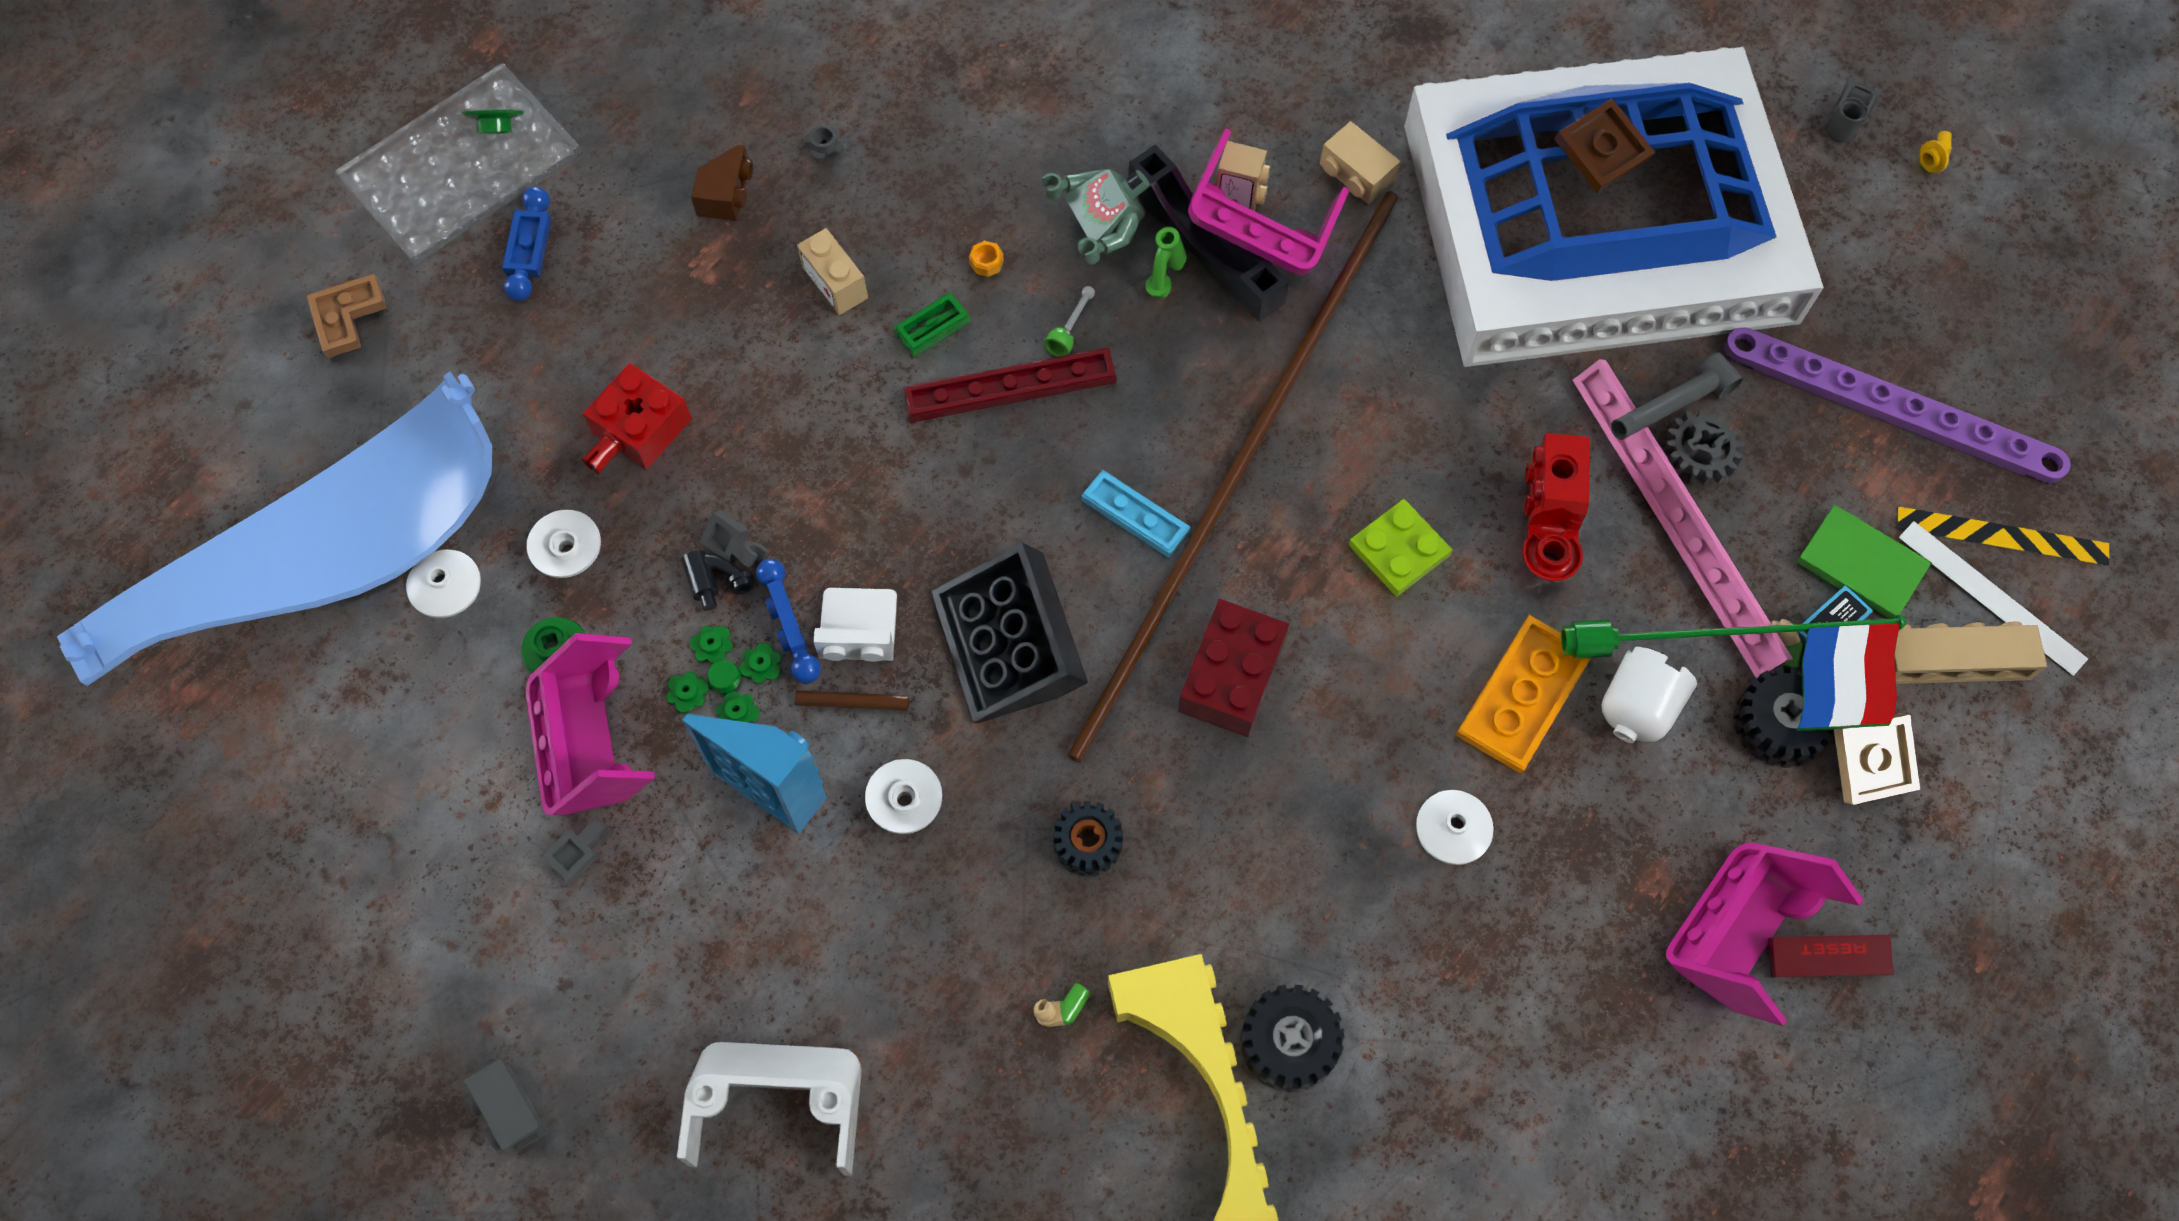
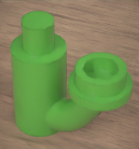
M1165 227L1156 235L1158 249L1153 263L1152 275L1146 281L1148 294L1156 299L1165 298L1171 290V280L1166 275L1167 267L1178 271L1183 268L1187 258L1179 232L1172 227Z

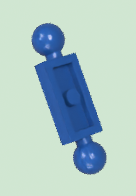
M540 187L528 188L522 196V203L526 210H514L502 267L505 275L509 276L505 280L504 291L507 297L513 301L519 302L529 298L532 293V283L528 277L540 278L552 219L549 212H545L550 205L549 195Z
M763 560L757 566L756 578L762 586L769 589L771 597L764 600L771 619L779 618L783 629L776 632L783 651L791 650L794 661L791 665V673L796 681L802 684H810L819 678L821 664L816 657L808 654L782 583L785 579V568L778 560Z

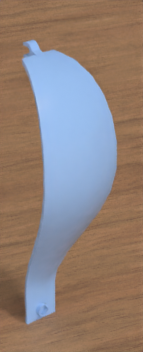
M451 371L444 375L443 382L424 400L356 450L270 505L138 582L58 635L57 638L61 644L60 649L66 660L70 661L80 682L86 686L90 685L138 651L165 639L207 628L316 608L362 594L397 578L434 553L464 524L482 499L492 474V444L472 405L471 396L475 392V388L468 376L465 374L457 376L461 382L459 384Z

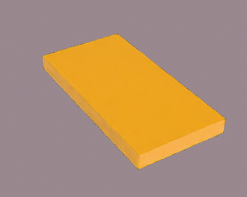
M1529 615L1455 736L1522 775L1591 658L1574 659L1572 655L1565 656L1561 647V632Z

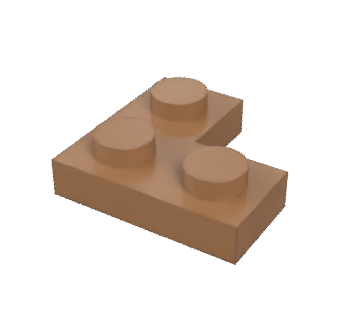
M375 273L306 295L321 348L327 359L361 348L353 319L387 308L379 280Z

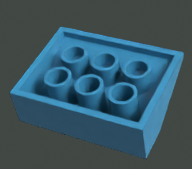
M687 714L682 721L709 771L799 834L827 799L822 786L824 782L818 776L819 769L814 765V756L808 749L810 745L796 732L790 731L786 734L775 726Z

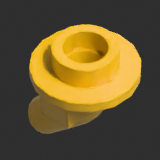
M1949 131L1938 133L1937 141H1927L1919 150L1920 163L1930 173L1942 172L1949 163V155L1952 149V134Z

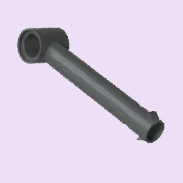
M1720 352L1715 353L1698 367L1695 372L1696 377L1613 420L1611 431L1617 439L1624 440L1711 392L1719 400L1732 393L1742 383L1744 378Z

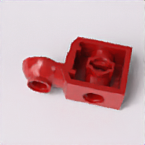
M1545 433L1540 446L1534 447L1532 463H1527L1525 469V484H1530V495H1526L1524 516L1529 517L1528 537L1524 541L1522 552L1524 562L1531 573L1540 579L1554 582L1563 581L1575 575L1581 567L1583 560L1582 547L1579 543V529L1583 524L1589 507L1590 437ZM1544 553L1554 555L1558 561L1549 560Z

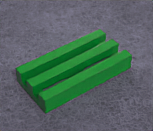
M949 292L897 324L893 329L894 334L902 339L903 345L909 348L911 355L916 357L970 323L971 320L968 312L953 294ZM950 305L953 307L945 313L941 314L940 316L933 317L934 315L938 314ZM930 319L929 321L926 322V324H925L924 326H922L921 328L917 329V330L914 331L913 333H911V334H908V333H907V332H909L910 330H912V329H914L915 327H917L918 325H920V324H922L923 322H925L926 320Z

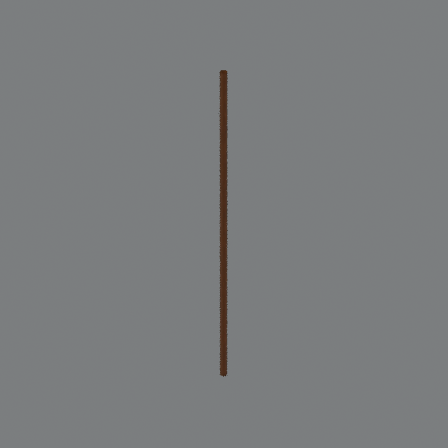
M1387 191L1069 751L1067 756L1071 760L1081 763L1398 200V196L1394 192Z

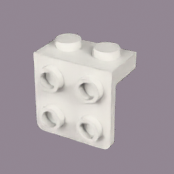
M827 588L823 593L820 628H815L814 645L819 659L832 661L843 659L870 662L881 660L893 661L897 611L896 592L892 589Z

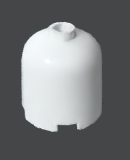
M1635 647L1633 652L1628 650L1601 704L1602 713L1606 721L1614 728L1613 734L1628 743H1634L1635 740L1656 742L1662 739L1673 726L1697 686L1696 678L1683 666L1680 672H1678L1673 667L1665 664L1668 656L1643 647Z

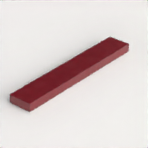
M1107 347L905 386L903 390L910 423L1114 384L1117 377L1110 350Z

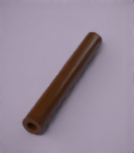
M796 691L795 705L908 711L909 696Z

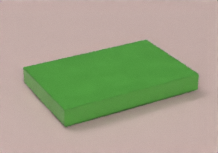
M1834 504L1796 563L1839 589L1846 585L1870 608L1888 619H1896V616L1900 615L1932 562Z

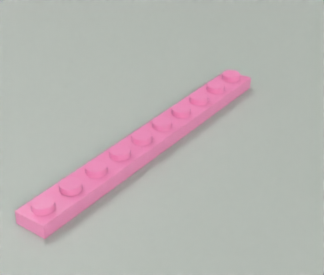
M1599 359L1572 381L1725 628L1772 626L1649 428L1646 427L1624 440L1617 439L1611 431L1612 421L1633 411L1636 407L1607 361ZM1777 633L1730 635L1756 679L1761 673L1767 670L1771 673L1775 667L1784 666L1793 660Z

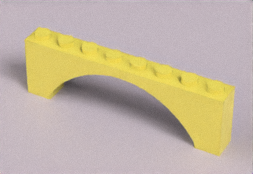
M1202 954L1108 975V987L1117 1022L1127 1020L1146 1028L1179 1050L1197 1068L1209 1085L1218 1103L1228 1142V1169L1222 1200L1213 1221H1278L1274 1205L1266 1204L1263 1189L1269 1186L1263 1163L1256 1164L1252 1148L1257 1147L1258 1142L1253 1123H1245L1242 1107L1247 1106L1245 1090L1242 1082L1235 1083L1231 1067L1237 1066L1234 1048L1231 1042H1224L1221 1027L1226 1026L1224 1010L1221 1002L1214 1003L1211 989L1216 988L1212 965H1204Z

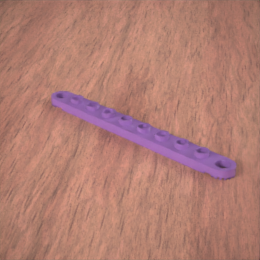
M1741 327L1734 329L1724 343L1726 356L1730 357L1731 361L1735 360L1737 364L1742 363V365L1750 366L1754 371L2017 474L2036 478L2037 481L2041 480L2044 484L2046 482L2048 484L2057 483L2070 470V460L2066 453L2059 448L1750 328ZM1737 339L1738 341L1741 339L1742 341L1747 340L1746 343L1750 342L1749 345L1752 346L1751 351L1745 352L1738 349L1735 341ZM2047 457V460L2051 458L2052 462L2055 461L2054 464L2058 465L2056 467L2058 469L2057 472L2047 470L2042 464V459Z

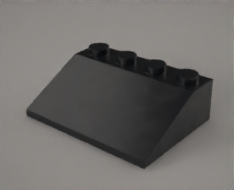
M1022 542L931 591L974 723L978 724L1057 699L1088 683L1043 552Z

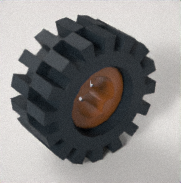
M1084 801V806H1078V803L1072 804L1070 811L1065 809L1061 813L1060 820H1056L1053 832L1054 851L1057 853L1061 865L1065 863L1066 869L1070 872H1073V870L1079 871V876H1085L1086 872H1092V876L1099 875V871L1102 869L1104 872L1111 869V864L1116 863L1119 859V853L1122 851L1123 830H1121L1119 818L1115 819L1114 817L1115 812L1110 808L1106 811L1104 804L1097 802V806H1091V801ZM1083 830H1093L1094 837L1099 839L1097 844L1092 847L1082 846V839L1077 836Z

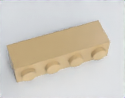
M2013 621L1999 626H1985L1984 623L1976 622L1964 625L1963 627H1948L1947 624L1939 623L1927 626L1926 628H1912L1906 624L1898 632L1895 650L1896 684L2032 680L2047 667L2038 625H2022L2021 622Z

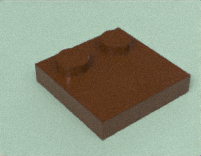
M1613 99L1608 100L1562 129L1554 138L1596 193L1647 162L1655 154L1652 147Z

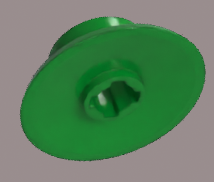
M473 110L461 113L465 117L476 119L477 133L504 134L512 133L511 119L522 116L524 111Z
M551 617L536 623L526 633L522 641L521 657L524 665L533 673L575 633L585 634L584 630L573 620L564 617ZM557 639L558 645L547 649L546 644Z

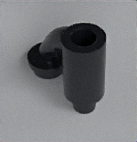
M695 550L681 558L693 598L696 601H701L704 611H710L717 607L715 596L719 591L712 570H718L729 577L727 585L734 594L749 592L754 587L753 581L755 578L752 572H743L722 556L711 553L706 554L703 550Z

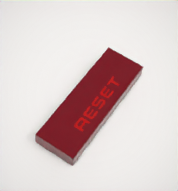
M1890 935L1768 938L1771 978L1894 975Z

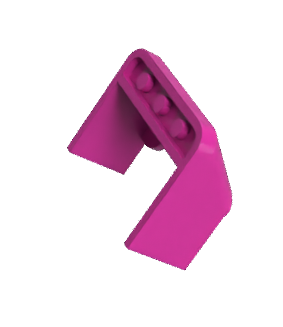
M1225 128L1192 195L1188 208L1191 220L1197 226L1292 273L1299 275L1309 273L1321 257L1349 193V189L1343 187L1326 211L1316 235L1304 229H1289L1227 198L1222 189L1209 182L1232 132Z
M575 633L539 666L528 679L526 700L541 803L547 815H568L625 802L655 779L654 771H632L627 764L614 763L604 700L618 686L619 672L615 668L614 660L632 645L630 637Z
M1745 843L1730 853L1666 950V958L1679 974L1730 1010L1784 1026L1787 1021L1785 1016L1765 992L1758 979L1748 975L1768 945V938L1774 936L1785 917L1793 919L1812 917L1820 910L1826 899L1858 906L1861 905L1864 899L1835 859L1758 843Z

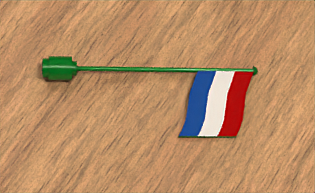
M1897 615L1896 619L1619 634L1618 628L1612 627L1610 620L1572 621L1570 625L1562 626L1561 647L1565 656L1572 655L1574 659L1611 657L1613 649L1619 648V641L1808 631L1802 660L1803 709L1797 731L1890 726L1895 713L1897 701L1895 650L1898 632L1906 626V619L1902 615Z

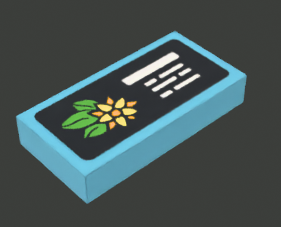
M1845 585L1803 624L1862 621L1873 610ZM1799 631L1797 633L1805 646L1808 631Z

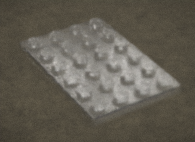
M501 63L335 170L344 185L415 266L523 194L528 188L535 186L583 153L579 144L508 67ZM473 110L524 111V114L511 119L512 133L479 134L477 133L476 119L465 117L461 112Z

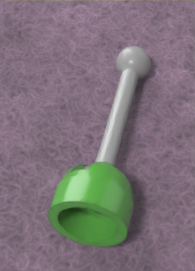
M1086 286L1082 289V298L1065 327L1052 329L1044 340L1043 345L1045 349L1053 356L1069 355L1073 348L1074 338L1070 330L1087 301L1095 296V290L1091 286Z

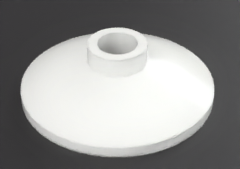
M559 510L547 514L533 526L527 539V553L534 567L541 573L555 578L572 577L585 571L596 560L601 547L600 532L594 521L587 515L575 510ZM567 545L573 546L568 552L561 553L563 547Z
M456 550L435 551L411 569L406 582L407 596L414 608L426 616L432 618L452 617L466 610L474 602L480 590L481 575L475 562L466 554ZM445 575L444 580L441 582H434L437 577Z
M899 759L886 763L872 775L866 787L865 803L869 815L878 826L892 833L909 834L925 828L935 819L942 804V788L936 774L928 766L911 759ZM901 796H910L912 798L911 803L907 806L898 804Z
M1447 790L1434 794L1422 805L1416 820V832L1422 847L1433 858L1450 865H1463L1477 860L1486 852L1493 837V822L1485 805L1476 797L1463 791ZM1452 818H1459L1462 820L1464 827L1461 829L1454 828L1450 820Z

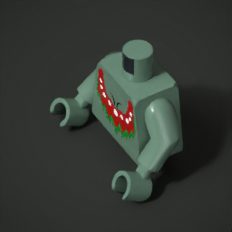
M1111 169L1067 175L1064 180H1061L1060 176L1056 173H1047L1042 178L1043 186L1056 185L1054 188L1046 189V196L1049 199L1055 200L1059 198L1063 190L1068 192L1064 197L1087 235V238L1079 241L1078 251L1080 255L1085 254V261L1088 264H1096L1100 259V253L1110 254L1131 243L1139 222L1145 216V210L1137 196L1150 186L1149 181L1142 172L1136 170L1127 179Z

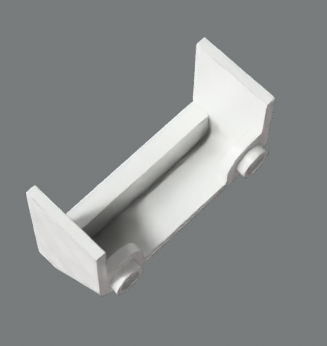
M731 1042L710 1044L701 1053L685 1091L677 1159L688 1167H697L703 1118L713 1117L723 1110L727 1103L729 1086L810 1090L809 1106L814 1117L824 1124L840 1125L836 1167L843 1175L852 1176L862 1071L858 1058L853 1052L842 1048Z

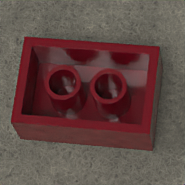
M1219 598L1181 692L1178 712L1249 737L1285 643L1289 623Z

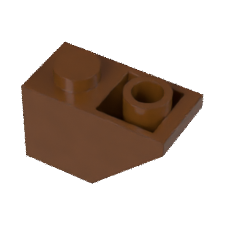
M738 144L698 168L691 194L697 216L737 221L739 208H744L746 204V180H751L753 174V161L748 159L745 145Z

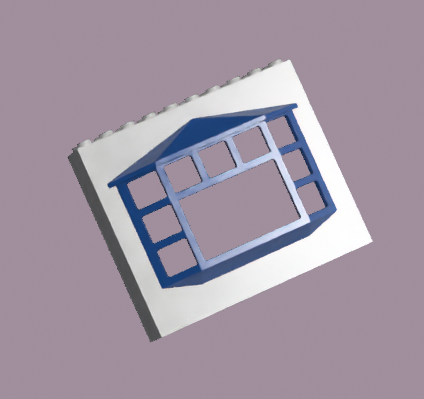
M1744 47L1720 48L1705 52H1687L1671 56L1658 55L1646 59H1625L1612 63H1592L1579 67H1558L1553 70L1525 71L1520 74L1492 75L1486 78L1459 79L1453 82L1425 83L1414 86L1404 128L1464 367L1728 334L1734 329L1741 327L1759 330L1801 324L1824 288ZM1613 99L1652 149L1684 145L1693 146L1715 219L1564 238L1560 232L1542 163L1569 160L1570 158L1561 147L1537 148L1533 133L1562 130L1608 100ZM1720 111L1729 137L1702 130L1696 114ZM1683 115L1688 130L1685 132L1648 136L1642 120ZM1521 135L1525 152L1487 168H1480L1474 145L1475 140ZM1707 147L1734 153L1742 180L1717 174L1713 169ZM1529 165L1537 196L1492 213L1485 182ZM1720 190L1748 196L1757 224L1730 218ZM1541 209L1549 241L1509 257H1504L1496 228L1497 225Z

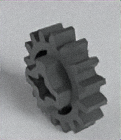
M1700 409L1696 417H1694L1690 411H1687L1682 419L1676 418L1664 436L1667 442L1662 449L1663 452L1671 454L1668 460L1671 465L1677 464L1678 469L1676 473L1678 476L1684 472L1689 474L1688 482L1690 483L1696 477L1701 478V482L1705 486H1707L1712 477L1717 483H1721L1726 475L1730 477L1743 459L1744 455L1740 452L1745 443L1736 440L1741 431L1728 428L1732 421L1729 418L1723 422L1719 421V412L1715 411L1711 417H1707L1704 409ZM1683 434H1685L1686 436L1684 439L1685 445H1682L1681 443ZM1722 449H1725V459H1724V460L1721 459V457H1722L1723 454H1724L1723 451H1722Z

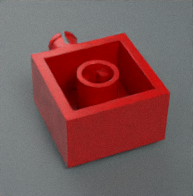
M629 362L583 413L592 434L600 440L581 460L591 471L593 470L594 473L599 475L614 456L620 452L647 470L692 420L685 399Z

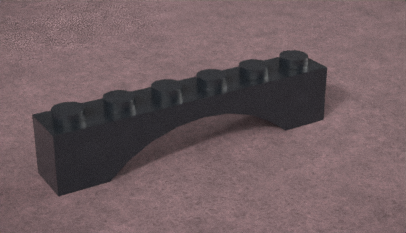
M1156 144L1129 162L1128 177L1136 170H1139L1150 183V186L1138 197L1167 227L1175 228L1179 232L1182 243L1258 322L1285 304L1289 281L1268 260L1197 226L1191 220L1188 208L1193 193L1183 179L1178 167Z

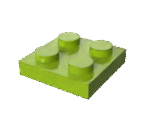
M1405 499L1401 500L1352 537L1348 545L1396 597L1451 556L1453 551Z

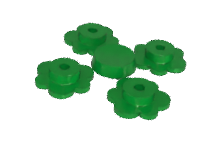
M709 625L703 626L700 630L701 634H696L690 639V646L696 652L695 656L699 662L708 660L712 664L708 670V682L703 678H697L694 672H687L684 677L679 675L673 676L668 682L670 692L666 696L667 701L670 704H675L678 712L682 714L689 713L693 710L694 706L702 707L705 704L704 695L708 693L710 686L716 692L727 693L723 699L724 703L716 707V713L720 716V719L747 723L755 722L760 716V711L757 706L753 705V697L750 694L741 696L738 692L732 690L739 685L741 674L746 678L752 677L755 684H762L765 679L770 681L776 680L781 674L779 664L782 662L781 654L773 652L770 644L760 643L756 646L755 650L748 649L744 652L745 661L741 663L739 670L735 664L725 660V653H729L733 649V644L729 640V630L724 626H717L714 629Z

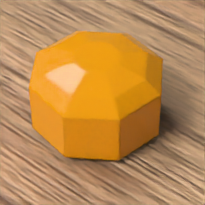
M988 241L974 245L969 255V262L975 274L986 277L1000 272L1004 261L1003 252L998 244Z

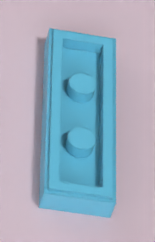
M1103 469L1081 495L1082 502L1168 558L1173 555L1190 533L1191 527Z

